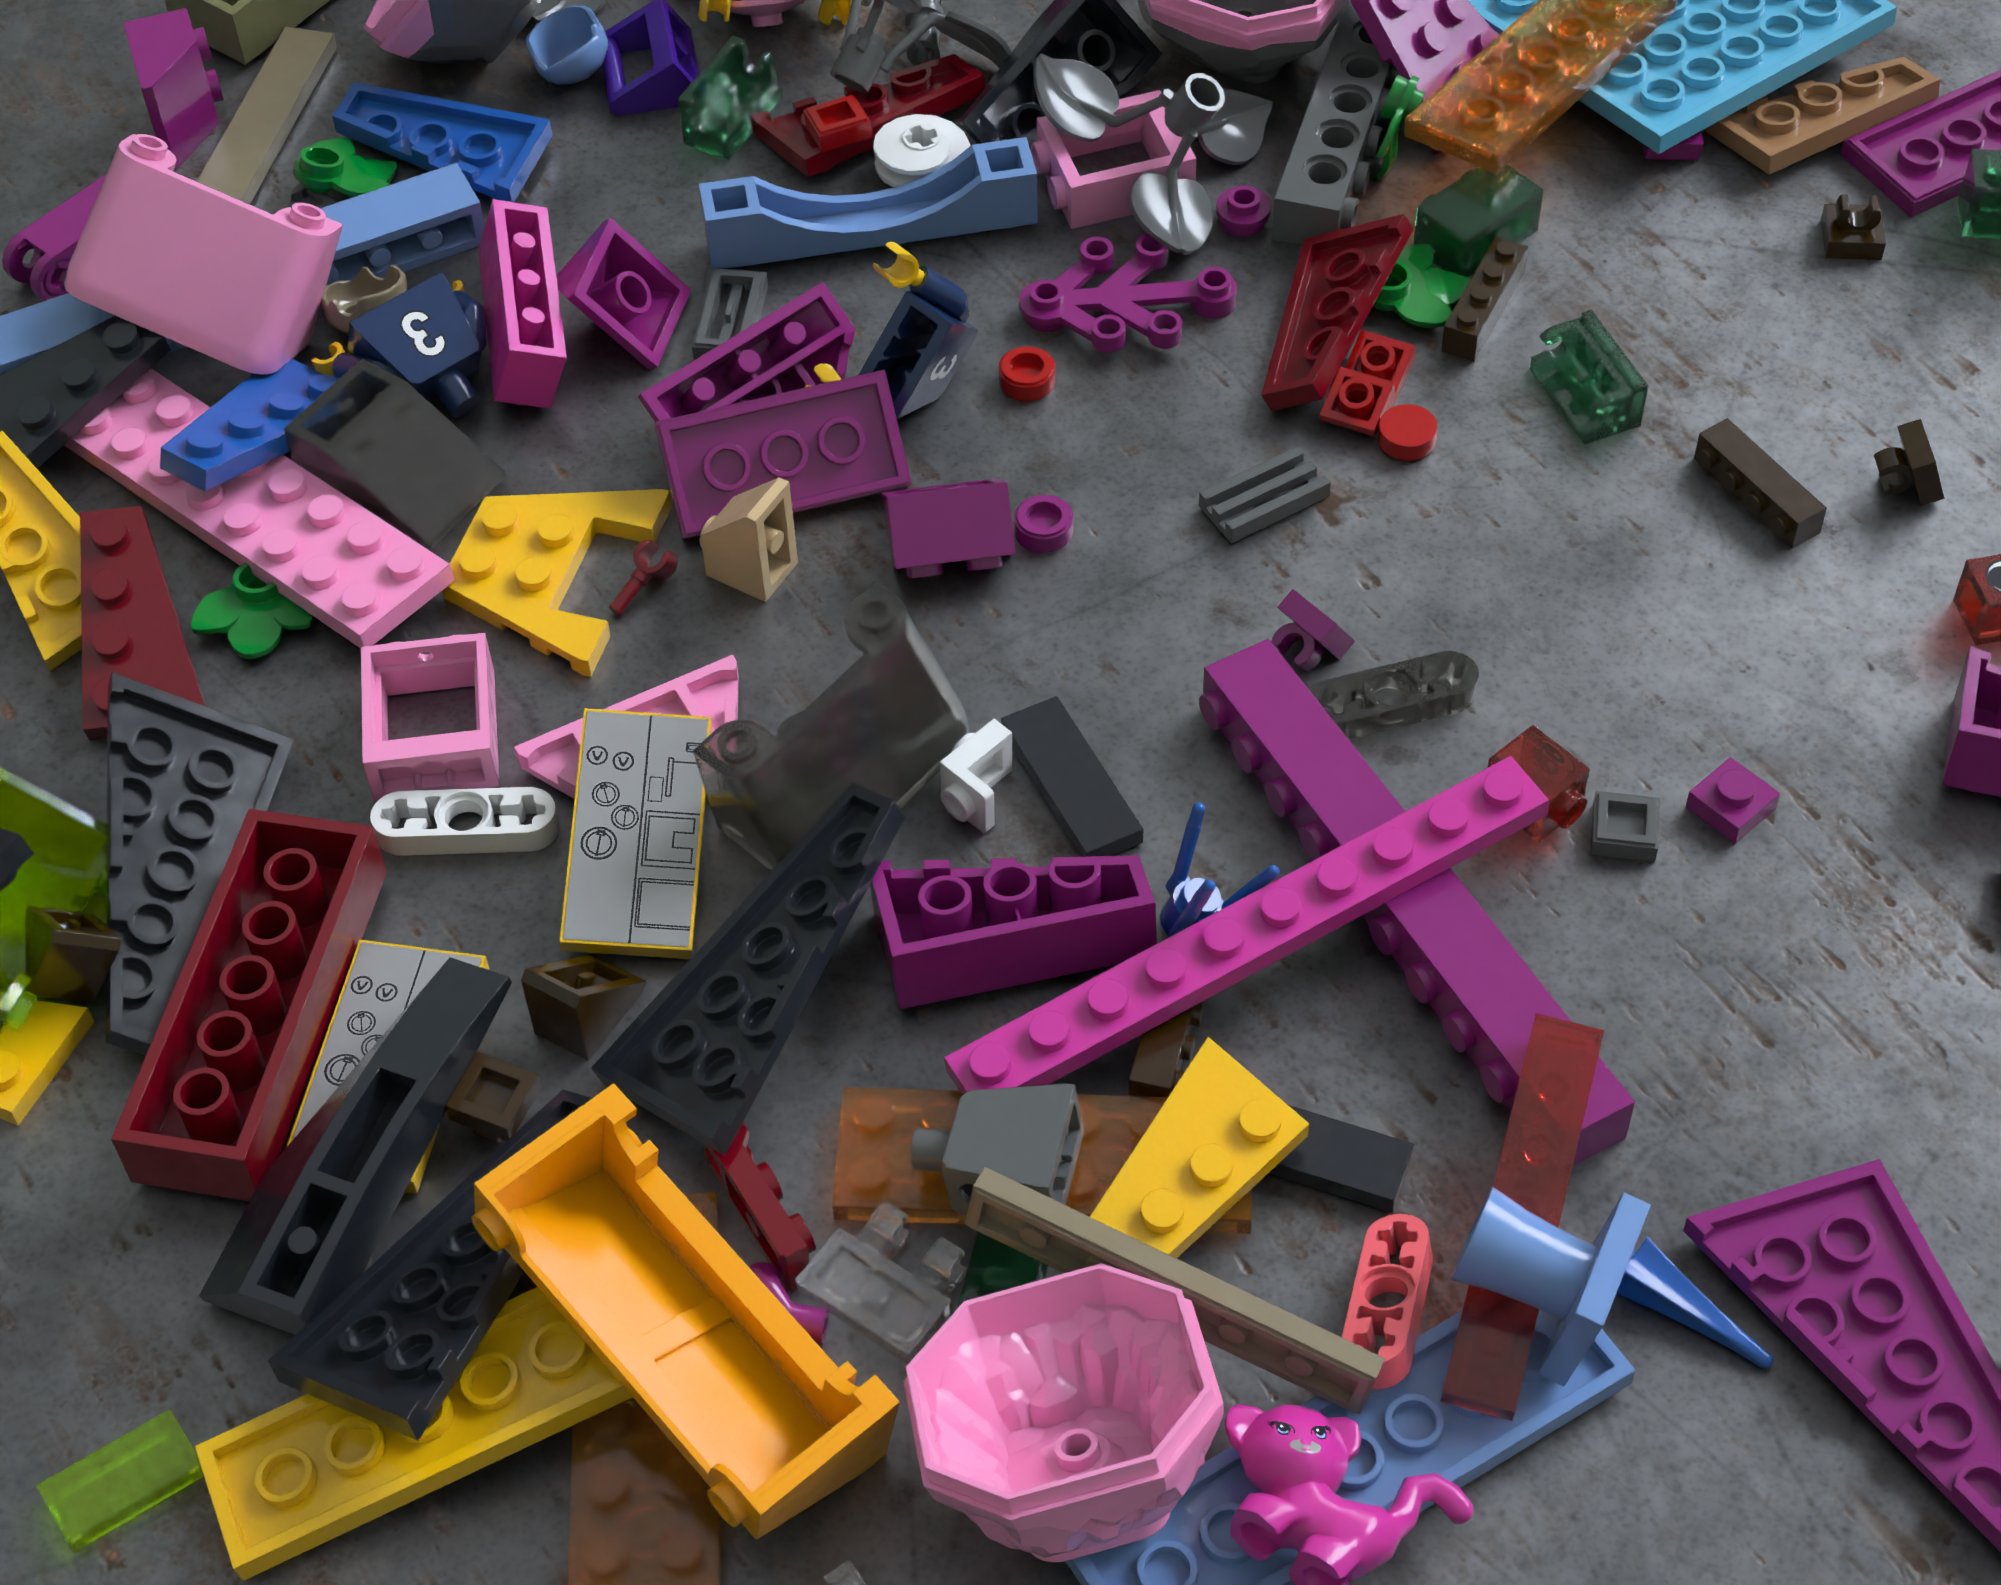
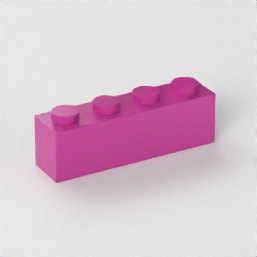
M493 199L478 253L494 401L551 408L567 356L548 209L546 207Z

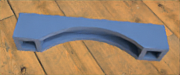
M1027 137L971 145L954 160L924 177L898 187L867 194L840 196L808 194L775 186L755 176L699 184L706 242L711 268L715 269L739 268L769 262L886 246L888 242L903 244L1038 224L1037 172Z

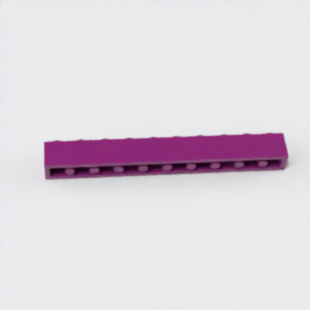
M1269 638L1204 667L1203 695L1199 697V706L1205 721L1213 730L1220 729L1232 745L1235 759L1241 769L1246 773L1253 772L1265 788V794L1271 808L1279 817L1286 816L1299 833V839L1304 851L1312 861L1405 812ZM1451 868L1362 915L1369 925L1371 937L1377 948L1383 954H1391L1404 970L1407 984L1416 999L1421 1003H1429L1442 1020V1026L1450 1044L1458 1052L1465 1051L1480 1070L1481 1080L1488 1094L1496 1102H1504L1519 1121L1521 1134L1529 1148L1536 1154L1543 1153L1557 1173L1627 1137L1635 1105L1634 1099Z

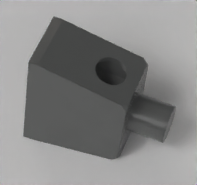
M1075 1084L984 1089L966 1092L960 1097L951 1130L917 1128L914 1131L911 1143V1163L913 1169L942 1172L951 1208L962 1215H967L973 1186L984 1167L1066 1205L1084 1134Z

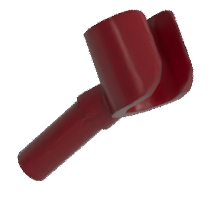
M652 540L639 543L633 553V561L637 568L611 603L609 609L616 615L621 616L651 578L665 580L671 577L678 566V558L671 551L665 552L660 562L650 567V560L657 552L659 545Z

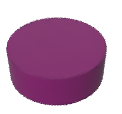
M1037 495L1024 500L1016 508L1014 513V532L1017 541L1024 548L1033 552L1049 553L1063 548L1072 539L1074 531L1073 511L1064 500L1051 495Z

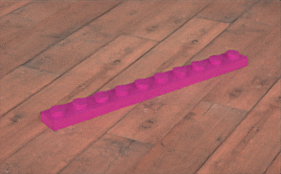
M1509 756L945 1056L946 1072L962 1095L971 1090L1049 1085L1548 815L1549 799L1513 757Z

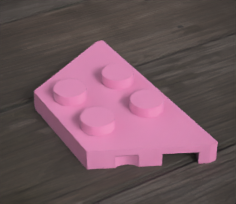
M733 654L602 709L712 717L706 790L737 777L739 675L737 660ZM583 718L514 747L521 769L575 799Z

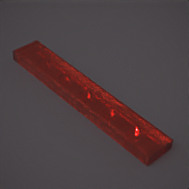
M1536 1013L1493 1187L1529 1212L1559 1227L1604 1030ZM1469 1285L1440 1402L1513 1421L1539 1309L1496 1292Z

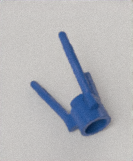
M1201 802L1195 803L1192 807L1174 872L1166 883V889L1170 897L1162 907L1160 924L1169 937L1265 887L1280 873L1276 865H1271L1226 900L1221 899L1220 892L1213 880L1203 878L1190 880L1188 873L1205 813V806Z

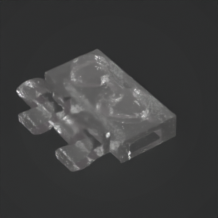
M884 1201L874 1211L856 1238L838 1227L795 1281L800 1294L818 1306L829 1309V1313L906 1364H909L954 1313L952 1300L945 1295H948L957 1287L967 1272V1267L959 1263L965 1253L964 1250L941 1236L931 1246L922 1262L912 1274L889 1259L901 1251L911 1236V1231L903 1227L908 1220V1215L889 1202Z

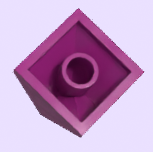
M611 217L597 228L556 276L558 290L650 371L658 367L692 290Z

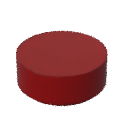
M1028 346L1015 348L1004 354L999 361V386L1003 393L1018 401L1039 400L1047 396L1055 386V361L1049 353L1040 348Z
M1402 404L1391 407L1380 418L1378 443L1381 449L1393 458L1406 461L1421 459L1430 454L1436 445L1437 420L1430 411L1417 405Z

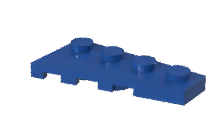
M358 82L352 83L332 115L335 131L339 134L428 171L457 163L473 190L494 199L515 202L553 136L550 119Z
M291 359L277 372L261 375L253 373L164 444L161 447L160 469L203 491H207L364 416L366 395L343 384L342 380L335 376L324 375Z

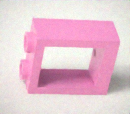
M1157 90L1119 99V106L1114 114H1122L1159 97L1161 91ZM1163 106L1116 128L1106 124L1102 136L1093 142L1081 141L1067 136L1058 130L1046 116L1037 118V141L1032 142L1030 145L1035 169L1038 175L1045 174L1051 204L1055 210L1062 209L1071 229L1133 215L1129 203V193L1131 186L1139 176L1146 172H1158L1167 177L1168 166L1182 137L1173 134L1167 128L1164 119L1165 108ZM1142 141L1151 160L1082 176L1079 175L1071 157ZM1189 147L1179 167L1178 179L1196 181V157Z
M486 634L452 635L442 638L390 642L361 647L362 757L374 802L389 793L397 791L500 787L495 675ZM422 652H430V654H427V655H424V654H421V653H422ZM475 686L477 730L388 740V696Z

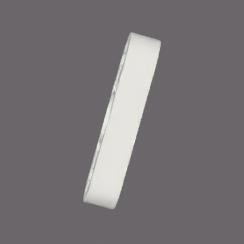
M536 787L397 791L380 798L373 806L370 814L371 823L380 848L389 854L397 856L532 852L550 845L559 832V820L553 798L546 791ZM463 812H475L482 816L480 823L470 830L457 831L448 826L453 817ZM494 814H502V816H499L500 827H496ZM537 814L533 817L532 824L521 825V823H524L526 815ZM431 816L435 818L436 829H429V827H432ZM401 818H411L406 820L404 828L393 829L399 825Z

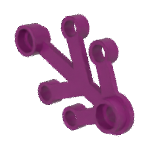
M1145 233L1136 240L1135 255L1097 288L1080 289L1095 274L1109 271L1114 263V247L1111 241L1103 237H1091L1082 242L1080 246V259L1055 281L1049 279L1036 281L1027 285L1019 295V310L1030 327L1048 332L1066 326L1092 341L1093 347L1100 352L1113 353L1124 347L1126 325L1147 336L1149 342L1155 347L1167 349L1175 347L1182 339L1181 317L1169 310L1151 313L1141 306L1191 303L1193 310L1202 317L1210 319L1223 318L1231 314L1235 309L1237 285L1230 273L1221 267L1205 268L1195 280L1136 285L1152 270L1164 267L1169 260V248L1159 243L1148 233ZM1101 310L1108 315L1094 318L1085 311Z

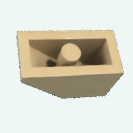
M776 478L738 494L728 502L718 515H713L707 520L700 534V546L702 548L706 576L764 602L770 598L798 564L789 481Z

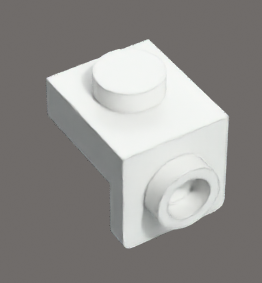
M993 719L978 732L968 733L956 743L951 753L940 761V797L943 805L954 818L961 822L967 820L982 833H986L995 825L994 792L991 787L1012 771V732L996 719Z

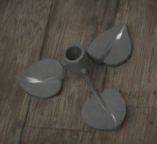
M851 0L845 37L839 47L841 52L830 74L845 86L867 94L879 70L881 69L889 73L894 61L933 26L948 37L987 57L999 68L1011 54V50L1006 41L995 31L970 18L949 11L946 15L932 12L887 54L884 50L887 41L879 34L873 32L885 1L905 12L917 14L922 7L921 0H874L864 27H859L857 32L856 28L861 5L869 6L872 0Z
M1043 54L1038 56L1034 65L1035 92L1044 114L1058 130L1077 140L1086 142L1096 141L1104 133L1106 124L1116 128L1162 106L1165 108L1164 119L1167 128L1173 134L1182 137V140L1168 166L1167 177L1158 172H1146L1140 175L1134 182L1129 193L1130 208L1141 228L1165 247L1177 253L1181 252L1184 255L1197 251L1210 233L1213 222V209L1210 198L1200 183L1191 179H1178L1179 167L1191 143L1199 136L1203 150L1215 160L1230 165L1245 164L1256 155L1262 144L1265 125L1273 102L1248 93L1224 89L1211 76L1203 73H1194L1185 80L1176 93L1169 89H1164L1159 97L1127 112L1115 115L1114 113L1119 106L1117 90L1113 82L1099 69L1081 61L1055 59Z

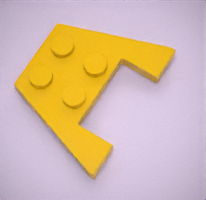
M651 489L485 496L450 562L455 581L442 590L443 597L500 630L506 627L513 629L529 638L530 645L534 649L547 656L554 652L569 660L572 670L581 675L592 677L611 637L608 621L564 612L558 609L595 534L600 533L639 542L648 540L656 542L672 509L670 491Z

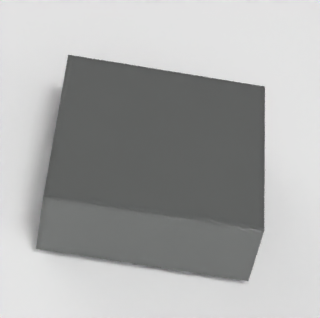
M1596 791L1593 801L1590 855L1655 862L1659 841L1660 798Z

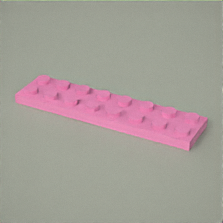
M151 368L64 444V446L239 566L244 563L250 565L254 576L267 585L274 582L280 594L359 648L372 646L455 581L448 562L283 454L207 491H203L160 469L161 447L210 407Z

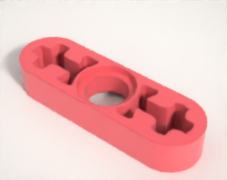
M1392 1214L1382 1217L1368 1228L1342 1333V1338L1373 1353L1376 1347L1375 1334L1385 1336L1386 1346L1381 1347L1378 1351V1355L1384 1357L1385 1360L1372 1390L1386 1389L1400 1383L1411 1369L1433 1265L1428 1228L1421 1219L1408 1214ZM1398 1247H1401L1400 1265L1391 1264L1390 1256L1397 1252ZM1397 1292L1406 1296L1401 1303L1393 1307L1380 1308L1370 1304L1374 1297L1382 1293Z

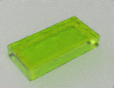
M168 1409L36 1486L66 1542L74 1553L204 1477L196 1452L171 1409Z

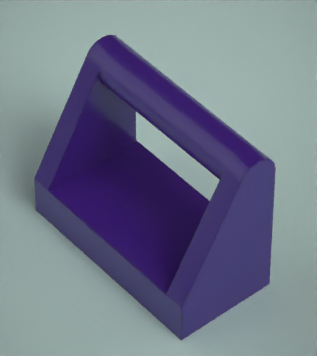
M653 0L605 31L608 39V48L602 69L609 110L614 115L688 106L704 96L691 28L665 0ZM652 49L655 67L626 85L621 53Z

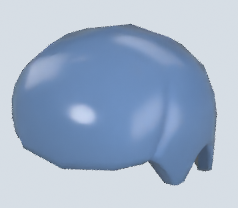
M569 6L551 13L537 23L526 37L525 46L539 75L549 83L566 85L589 78L603 64L608 48V39L602 25L589 7Z

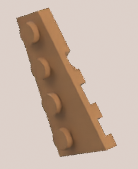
M1900 57L1840 73V82L1815 83L1814 80L1793 85L1792 95L1768 100V97L1765 95L1705 128L1704 131L1770 175L1811 155L1824 151L1847 138L1938 98L1940 79L1907 58Z

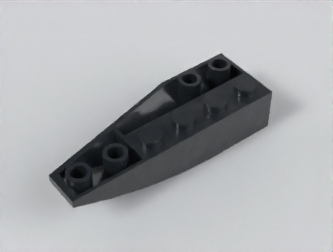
M451 957L448 958L267 1169L199 1294L203 1301L296 1335L363 1274L446 1112V1103L473 1060L512 984L509 976Z

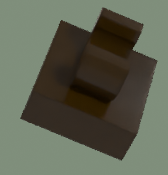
M1844 194L1838 197L1836 204L1824 205L1821 226L1825 258L1882 260L1886 240L1881 205L1877 195L1870 196L1868 205L1849 204V197Z
M1921 419L1897 426L1902 448H1886L1874 454L1885 495L1900 494L1914 485L1921 506L1943 500L1944 494L1937 464Z
M477 1051L445 1105L448 1120L472 1128L473 1133L501 1143L502 1140H510L541 1089L539 1074Z

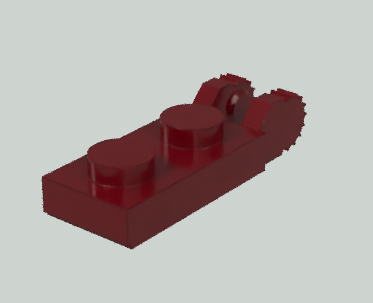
M743 1122L725 1156L705 1144V1157L707 1158L708 1165L710 1164L712 1172L768 1263L778 1268L781 1274L779 1280L785 1291L793 1293L813 1283L809 1254L816 1251V1245L801 1215L795 1213L788 1216L779 1201L783 1199V1193L770 1166L766 1162L758 1165L754 1163L752 1151L747 1145L750 1138L748 1128Z

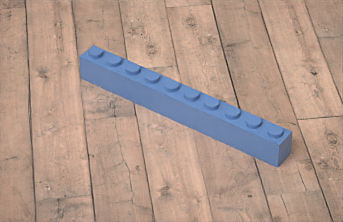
M454 163L320 208L326 213L327 218L343 224L326 286L337 281H352L362 267H368L376 277L385 278L390 265L398 266L403 272L479 247L485 228L481 205L459 165ZM67 293L0 316V375L115 315L85 303ZM164 337L171 348V351L168 353L187 347Z

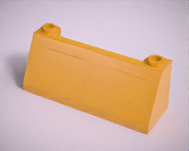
M613 1083L474 1183L475 1214L472 1216V1222L481 1238L492 1250L496 1252L503 1248L507 1250L711 1487L707 1491L709 1500L718 1514L732 1527H737L742 1523L757 1540L858 1477L885 1456L900 1401L876 1375L872 1376L861 1386H856L854 1383L857 1371L848 1361L839 1368L661 1170L657 1165L658 1148L650 1140L642 1145L638 1136L627 1127L626 1122L636 1115L637 1108Z

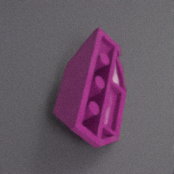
M821 282L640 393L638 398L654 422L793 391L805 388L806 385L815 386L823 384L814 371V367L819 364L831 365L840 378L845 379L849 351L853 344L856 329L826 284Z

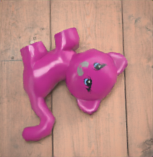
M1242 1404L1230 1407L1225 1418L1226 1434L1231 1447L1240 1454L1247 1480L1261 1492L1249 1494L1231 1518L1230 1536L1249 1556L1258 1561H1266L1279 1549L1297 1550L1296 1559L1288 1572L1290 1580L1295 1585H1349L1352 1581L1368 1575L1393 1557L1401 1539L1416 1525L1422 1503L1433 1501L1455 1524H1463L1473 1517L1474 1506L1461 1488L1437 1473L1404 1477L1397 1495L1387 1511L1380 1506L1346 1500L1335 1494L1346 1476L1348 1462L1358 1455L1362 1441L1358 1423L1349 1418H1327L1319 1411L1299 1405H1282L1264 1412L1257 1407Z

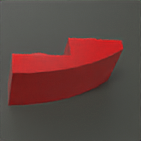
M1361 330L1346 367L1340 366L1319 414L1320 420L1375 436L1379 431L1381 416L1385 411L1393 407L1416 357L1415 345Z

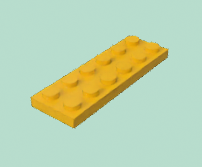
M536 1287L506 1301L419 1441L306 1394L196 1445L195 1449L232 1567L244 1581L632 1398V1396L544 1293Z

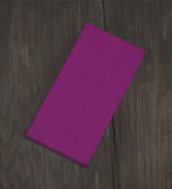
M2001 70L1845 139L1840 155L1910 217H1914L2000 177Z
M885 370L654 423L682 539L700 535L707 520L713 515H718L734 496L776 478L789 481L793 513L912 485Z

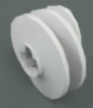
M922 114L898 117L883 125L875 135L873 146L876 156L875 170L884 183L892 187H898L924 177L951 162L971 145L965 132L949 120L935 115Z

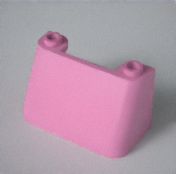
M132 134L118 145L70 260L64 283L66 291L85 303L240 370L261 375L277 372L310 344L343 224L327 218L323 210L307 203H295L292 205V208L281 209L272 215L175 173L176 157L167 149L168 145L163 140L147 134Z

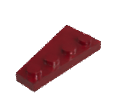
M951 54L892 72L890 74L891 83L884 85L873 83L867 94L847 86L843 87L844 95H854L870 119L873 137L823 153L807 129L803 113L804 109L817 105L814 97L793 102L794 112L772 119L768 111L750 115L752 132L809 178L815 174L825 173L832 169L834 165L859 153L873 150L875 135L883 125L898 117L914 114L938 116L949 110L961 108L966 102L978 97L985 88L984 74L956 54Z
M1405 214L1304 239L1261 394L1271 411L1296 405L1302 406L1314 401L1323 400L1413 232V228Z
M134 506L80 512L82 709L84 733L89 740L107 738L108 683L112 672L207 707L199 687V680L184 640L178 614L169 593L167 580L148 520L142 507Z

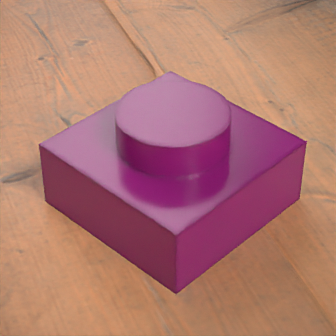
M1729 757L1689 791L1685 807L1736 844L1777 808L1780 793L1732 757Z

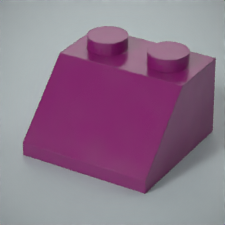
M187 8L123 22L155 137L163 140L168 145L167 149L175 155L177 161L174 170H177L220 124L214 102L224 100L216 70L205 71L202 61L212 59L204 27L192 28Z
M993 478L881 492L892 565L895 569L906 568L908 578L943 574L942 563L966 560L967 570L969 571L1002 567V556L1016 554L1007 481Z

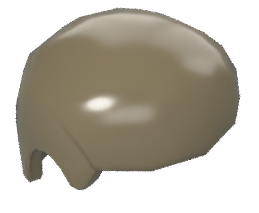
M395 265L388 267L385 278L376 277L368 267H362L352 281H337L325 287L320 303V311L325 321L331 327L349 336L350 321L407 291L406 275Z

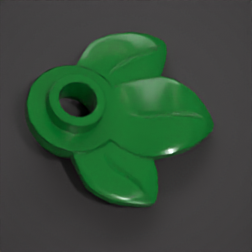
M1400 75L1396 76L1380 113L1381 117L1390 120L1391 123L1376 155L1379 158L1384 157L1381 169L1372 177L1376 180L1384 178L1391 171L1397 158V133L1402 120L1410 123L1413 122L1425 95V92L1416 89L1420 78L1414 75L1411 76L1410 80Z
M334 138L322 140L312 146L303 148L300 152V158L294 162L293 175L296 180L313 192L329 193L337 190L343 194L356 197L389 186L397 171V162L369 159L355 155V148L349 138Z
M1429 244L1405 246L1372 307L1384 311H1394L1404 321L1416 326L1442 327L1446 324L1452 313L1451 308L1457 305L1471 278L1432 267L1433 250Z
M244 563L235 570L233 580L228 588L209 593L200 601L193 613L191 627L194 634L228 633V641L235 654L246 659H256L275 649L281 640L284 629L301 630L309 628L312 625L314 616L280 594L274 582L267 585L254 576L250 565Z

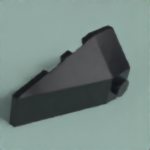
M1054 0L1032 24L959 121V124L977 144L1027 137L1028 144L1037 141V118L1046 116L1038 102L1034 86V65L1040 54L1055 59L1081 61L1099 69L1113 82L1119 97L1132 90L1161 57L1162 53L1116 0Z

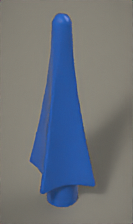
M1649 1237L1645 1239L1637 1252L1633 1250L1616 1294L1651 1308L1704 1334L1761 1368L1768 1369L1773 1365L1774 1359L1772 1355L1721 1312L1678 1270Z

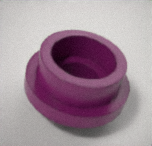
M1245 185L1237 186L1224 191L1218 197L1216 214L1221 221L1222 227L1228 233L1236 236H1251L1261 231L1264 224L1268 221L1271 214V201L1259 189Z

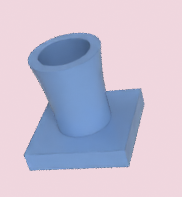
M1492 1186L1470 1230L1450 1280L1496 1292L1559 1318L1537 1374L1565 1387L1604 1326L1651 1204L1623 1192L1594 1242L1590 1244L1529 1212Z

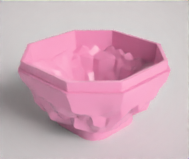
M1101 1263L964 1301L906 1366L907 1377L903 1380L922 1482L928 1493L937 1502L963 1512L980 1527L989 1539L1010 1549L1031 1553L1036 1558L1047 1562H1064L1140 1541L1162 1529L1177 1502L1192 1485L1199 1467L1205 1464V1455L1224 1415L1223 1399L1192 1300L1184 1298L1181 1289Z

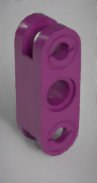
M106 174L18 232L8 242L2 257L3 269L8 276L20 283H30L35 295L44 301L69 293L64 286L68 266ZM34 249L30 263H23L24 255L29 250Z

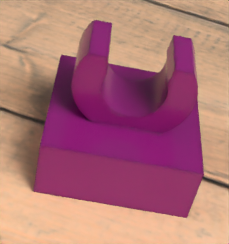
M1294 589L1288 593L1277 607L1294 623L1281 626L1273 635L1271 642L1285 654L1294 642L1304 640V648L1296 656L1294 662L1306 672L1315 668L1320 662L1323 652L1322 646L1340 660L1355 643V640L1338 624Z

